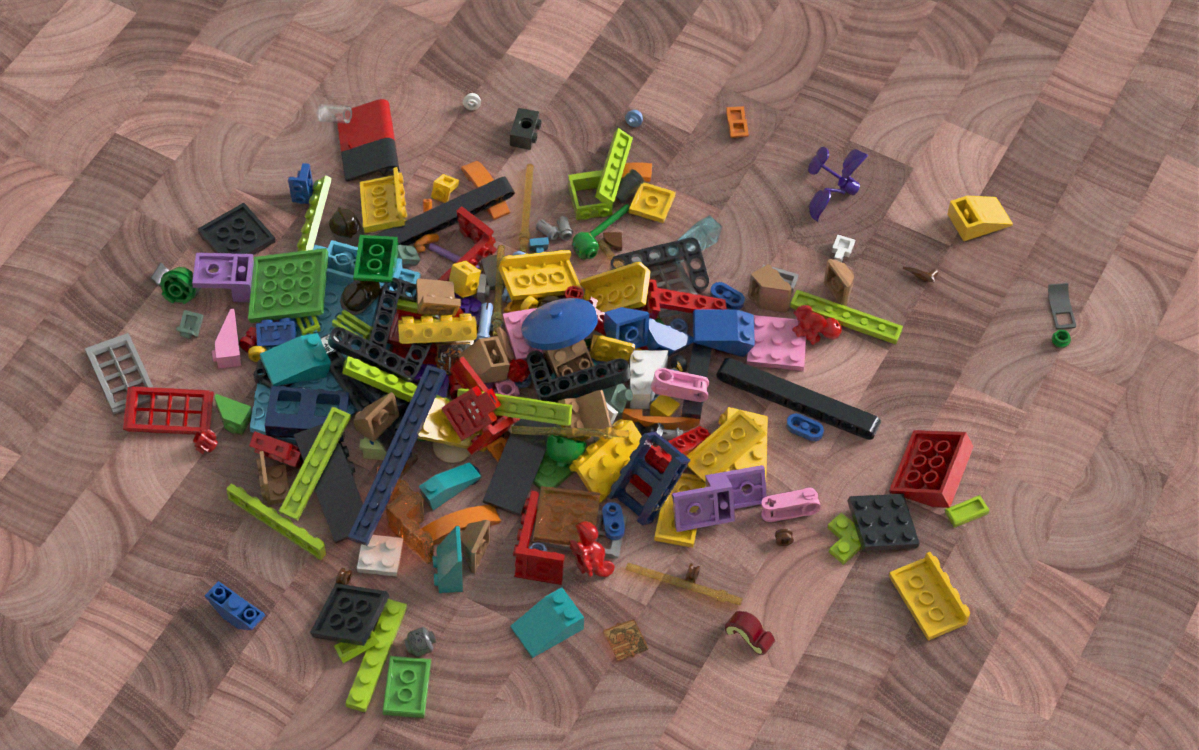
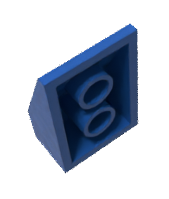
M695 309L693 311V343L744 357L755 346L754 315L740 310Z

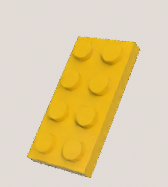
M738 410L686 456L690 459L687 467L706 484L705 475L724 472L760 441L766 433L742 410Z
M682 473L660 509L654 541L694 547L697 528L679 532L675 529L672 493L705 488L706 484L696 475ZM699 506L691 507L689 512H696Z

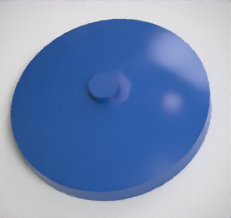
M578 298L560 299L544 304L531 312L524 320L521 331L525 342L529 346L539 350H556L571 346L586 338L595 329L598 316L595 307L586 300Z

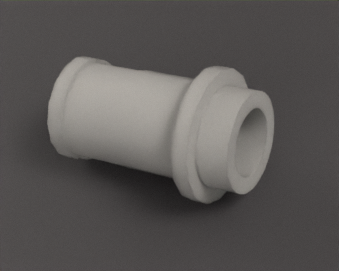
M565 216L559 217L557 219L560 230L559 237L562 240H570L573 230L569 226L568 218Z
M543 219L539 220L536 224V229L545 234L549 240L558 238L559 231L556 226H551Z
M679 428L677 430H663L662 437L669 441L682 435L683 430H679Z

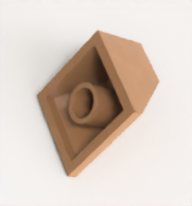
M829 259L827 260L824 284L837 302L847 307L855 278L854 273L851 269H848L845 263Z
M391 392L358 412L353 419L356 431L374 442L399 417L395 395Z
M489 520L469 523L466 529L460 532L461 552L471 573L474 574L490 543Z

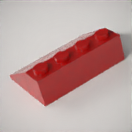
M913 430L889 489L890 493L904 494L905 498L930 507L950 508L974 447L967 433Z

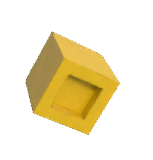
M659 395L650 405V415L671 417L680 408V403L669 396Z

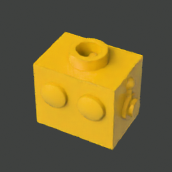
M467 261L453 264L449 281L454 283V292L462 298L476 294L481 270Z

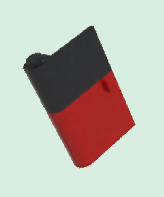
M378 99L336 113L346 182L379 171L386 177L393 176V168L397 167L399 173L400 169L390 104L387 100Z

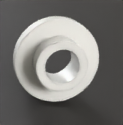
M470 93L464 97L463 105L468 110H477L481 106V99L477 94Z

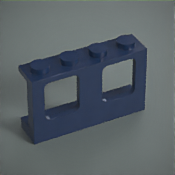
M271 386L264 425L266 435L295 438L294 434L323 424L327 417L315 416L316 403L339 405V409L347 413L348 406H350L349 392ZM277 400L300 402L299 412L297 414L276 413ZM345 430L343 431L339 439V442H344Z
M656 431L642 435L639 440L640 444L631 453L630 461L620 471L621 476L611 486V492L608 496L610 499L618 498L639 516L637 522L642 526L654 521L690 462L688 457ZM653 442L672 457L663 474L659 473L645 461V455ZM634 474L638 475L652 487V493L644 506L626 492V487Z

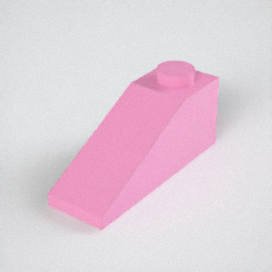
M230 309L215 341V350H212L213 362L217 361L218 369L241 366L234 309Z

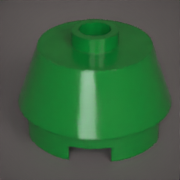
M176 267L164 273L160 280L163 291L161 293L162 296L173 304L174 302L186 304L192 300L196 294V288H193L192 284L194 273L185 267Z

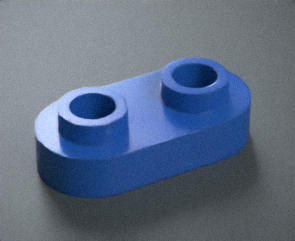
M716 282L711 286L710 296L725 299L727 308L740 310L744 307L745 297L741 292L723 282Z
M797 413L791 414L787 418L786 427L791 433L813 442L819 441L823 437L824 427L821 423Z
M615 502L605 504L602 509L605 535L610 540H619L625 533L622 508Z

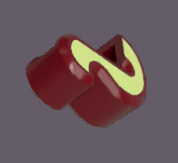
M747 611L735 612L725 624L727 635L738 632L754 652L759 655H765L775 643L773 634L770 631L766 632L758 618Z

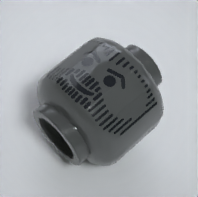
M420 627L408 632L407 638L404 641L409 654L419 657L433 651V644L436 643V638L433 631L429 632L427 628Z

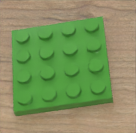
M327 249L254 257L248 313L249 322L256 323L262 320L323 315L328 264Z

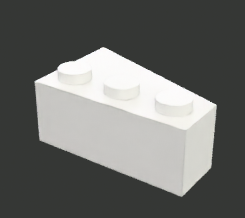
M668 350L633 351L629 361L631 374L630 390L633 393L630 409H650L656 394L651 389L654 372L659 368H667Z

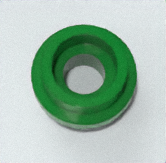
M1066 330L1056 331L1052 335L1053 344L1060 348L1067 347L1071 342L1070 334Z

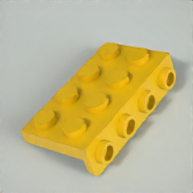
M397 167L393 168V176L360 182L362 219L365 233L405 225L404 218L407 217V211L405 207V190L402 184L404 180L402 172L398 173Z
M570 250L503 257L498 269L511 301L526 299L529 296L534 298L548 295L560 296L565 295L566 289L570 286L581 288L570 262L572 255Z
M634 262L580 280V285L585 289L583 300L587 301L591 297L598 300L596 308L604 313L620 307L635 309L645 306L651 271L641 262Z
M470 313L459 314L460 317L453 318L451 314L440 315V318H433L432 315L421 316V319H414L413 316L402 317V320H398L399 341L402 344L475 340L477 338L476 319Z
M435 398L417 438L467 449L473 444L471 440L474 437L483 434V429L461 441L441 408L450 401H446L445 398ZM486 447L481 449L479 452L486 451Z
M728 407L720 415L719 425L724 424L739 409ZM743 411L765 431L766 435L724 472L763 465L766 478L768 416Z
M617 420L609 431L600 435V439L596 443L586 448L583 456L580 455L569 466L571 471L577 472L597 503H601L610 494L611 486L618 481L621 476L620 471L628 464L631 453L640 444L639 440L642 436L632 420Z
M931 552L926 553L923 559L889 572V578L928 641L967 625L970 611L967 605H963L957 589L952 587L949 576L946 572L942 571L939 560Z

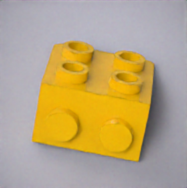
M593 334L589 354L591 358L597 361L608 362L622 358L628 362L635 350V345Z

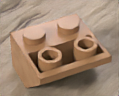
M770 264L751 273L748 297L759 309L786 313L789 310L792 291L790 284L780 277L779 272L773 269Z
M498 336L479 339L458 356L459 359L461 357L466 359L483 383L507 379L510 364Z
M584 339L565 348L542 350L556 378L594 366Z

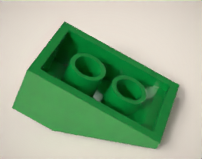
M360 235L353 280L392 282L398 259V237Z

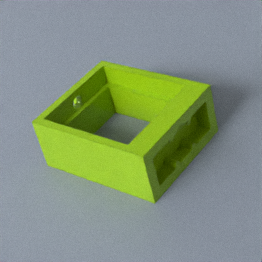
M603 170L568 175V189L576 220L612 215L613 204L611 206L605 203L579 206L576 191L598 188Z

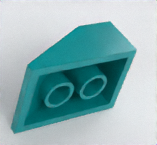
M318 333L299 336L260 353L261 361L272 386L325 378L331 366V361Z
M455 526L436 548L437 556H433V568H437L438 572L434 574V586H438L439 593L463 592L460 526Z
M561 587L540 600L515 621L510 628L529 655L534 658L584 629V616Z

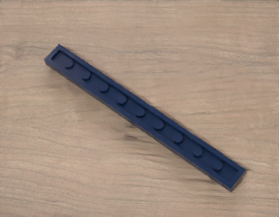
M427 365L349 533V540L368 546L446 376L445 370Z

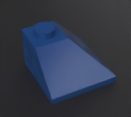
M620 307L604 313V330L607 337L632 343L635 345V349L647 345L648 312Z

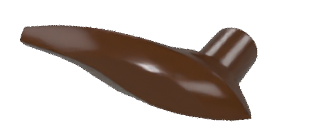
M903 266L902 268L927 282H935L934 278L938 275L936 269L928 273L911 267Z

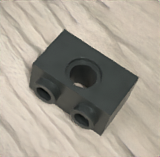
M518 108L510 133V146L531 150L533 143L537 142L538 133L536 131L540 130L542 119H539V111Z

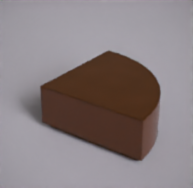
M603 232L605 243L613 247L614 250L622 251V232Z

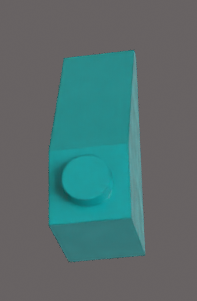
M469 462L434 475L418 487L423 499L434 511L482 477Z

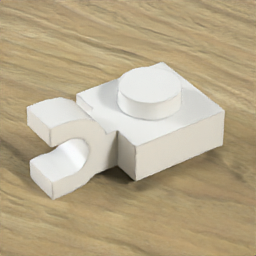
M837 235L832 248V253H836L834 260L842 262L844 256L850 257L855 240Z

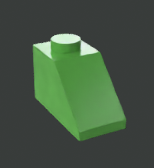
M216 394L214 396L216 408L224 428L231 433L243 435L251 421V406Z

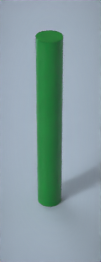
M625 204L593 229L590 234L594 238L625 215L629 211V205Z

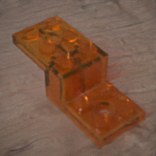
M398 479L390 496L392 502L386 506L387 527L398 538H403V542L422 560L430 564L434 556L433 537L429 532H424L419 526L424 521V499L418 492H414L405 480Z

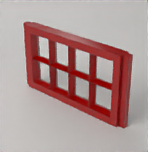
M128 387L123 430L129 432L196 435L200 430L206 432L207 429H211L214 391ZM138 395H151L150 408L137 407ZM156 395L168 396L167 409L154 408ZM173 396L185 397L184 410L171 409ZM190 397L202 398L201 411L188 410ZM136 411L149 412L148 425L135 424ZM154 412H166L165 425H152ZM171 413H183L182 426H170ZM188 414H201L199 427H187Z

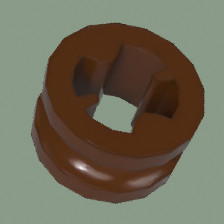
M785 528L776 531V544L779 546L792 544L794 542L792 530Z
M690 563L685 581L692 580L693 583H696L700 566L694 567Z
M342 567L338 572L336 583L349 585L352 578V570L346 571Z

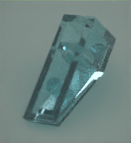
M709 215L695 223L678 240L689 237L696 238L700 243L702 251L718 242L722 226ZM693 244L686 245L688 251L695 250ZM670 248L668 253L675 256L677 255V250ZM683 259V260L676 261V262H677L678 264H680L681 262L684 261V259Z

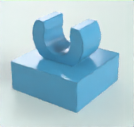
M548 237L529 240L530 251L541 253L544 250H548Z

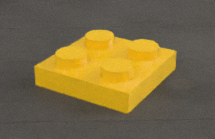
M643 183L635 194L629 208V213L664 223L676 192Z

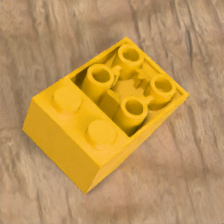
M964 196L950 201L947 215L963 241L1013 226V223L996 197Z

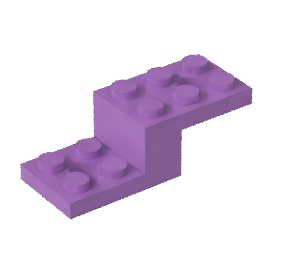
M196 253L192 282L193 288H228L232 291L233 302H250L254 265L253 254ZM213 268L218 269L215 273L209 272Z
M760 465L705 475V488L672 493L675 529L679 532L734 522V509L762 504L763 498L767 497L764 466ZM746 484H750V485H751L748 490H746V491H742V490H741V488H742L744 485H746ZM699 506L696 512H689L691 507Z

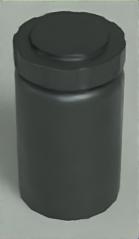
M631 169L630 173H627L620 180L616 198L621 203H624L645 182L636 170Z

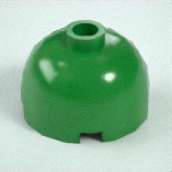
M548 435L547 455L550 459L556 461L557 466L567 467L568 464H573V460L578 459L580 455L583 456L586 443L576 440L575 442V440L568 439V437Z

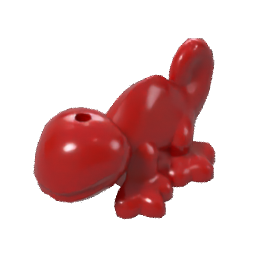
M808 305L799 306L793 312L798 320V326L793 327L792 331L795 332L797 337H806L812 345L821 340L819 332L830 340L837 339L842 332L841 325L835 318L825 319L818 313H812L813 310Z
M588 521L578 523L576 530L581 542L571 540L570 549L575 556L576 565L580 573L584 574L587 572L589 577L593 576V573L599 577L610 576L615 570V565L611 561H604L605 549L600 543L595 541L598 537L597 528Z

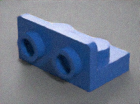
M302 163L301 171L298 170L297 177L288 178L291 199L294 203L309 204V199L313 193L310 164Z
M291 318L280 319V322L262 320L261 323L256 324L257 346H278L296 338L297 323L292 321Z

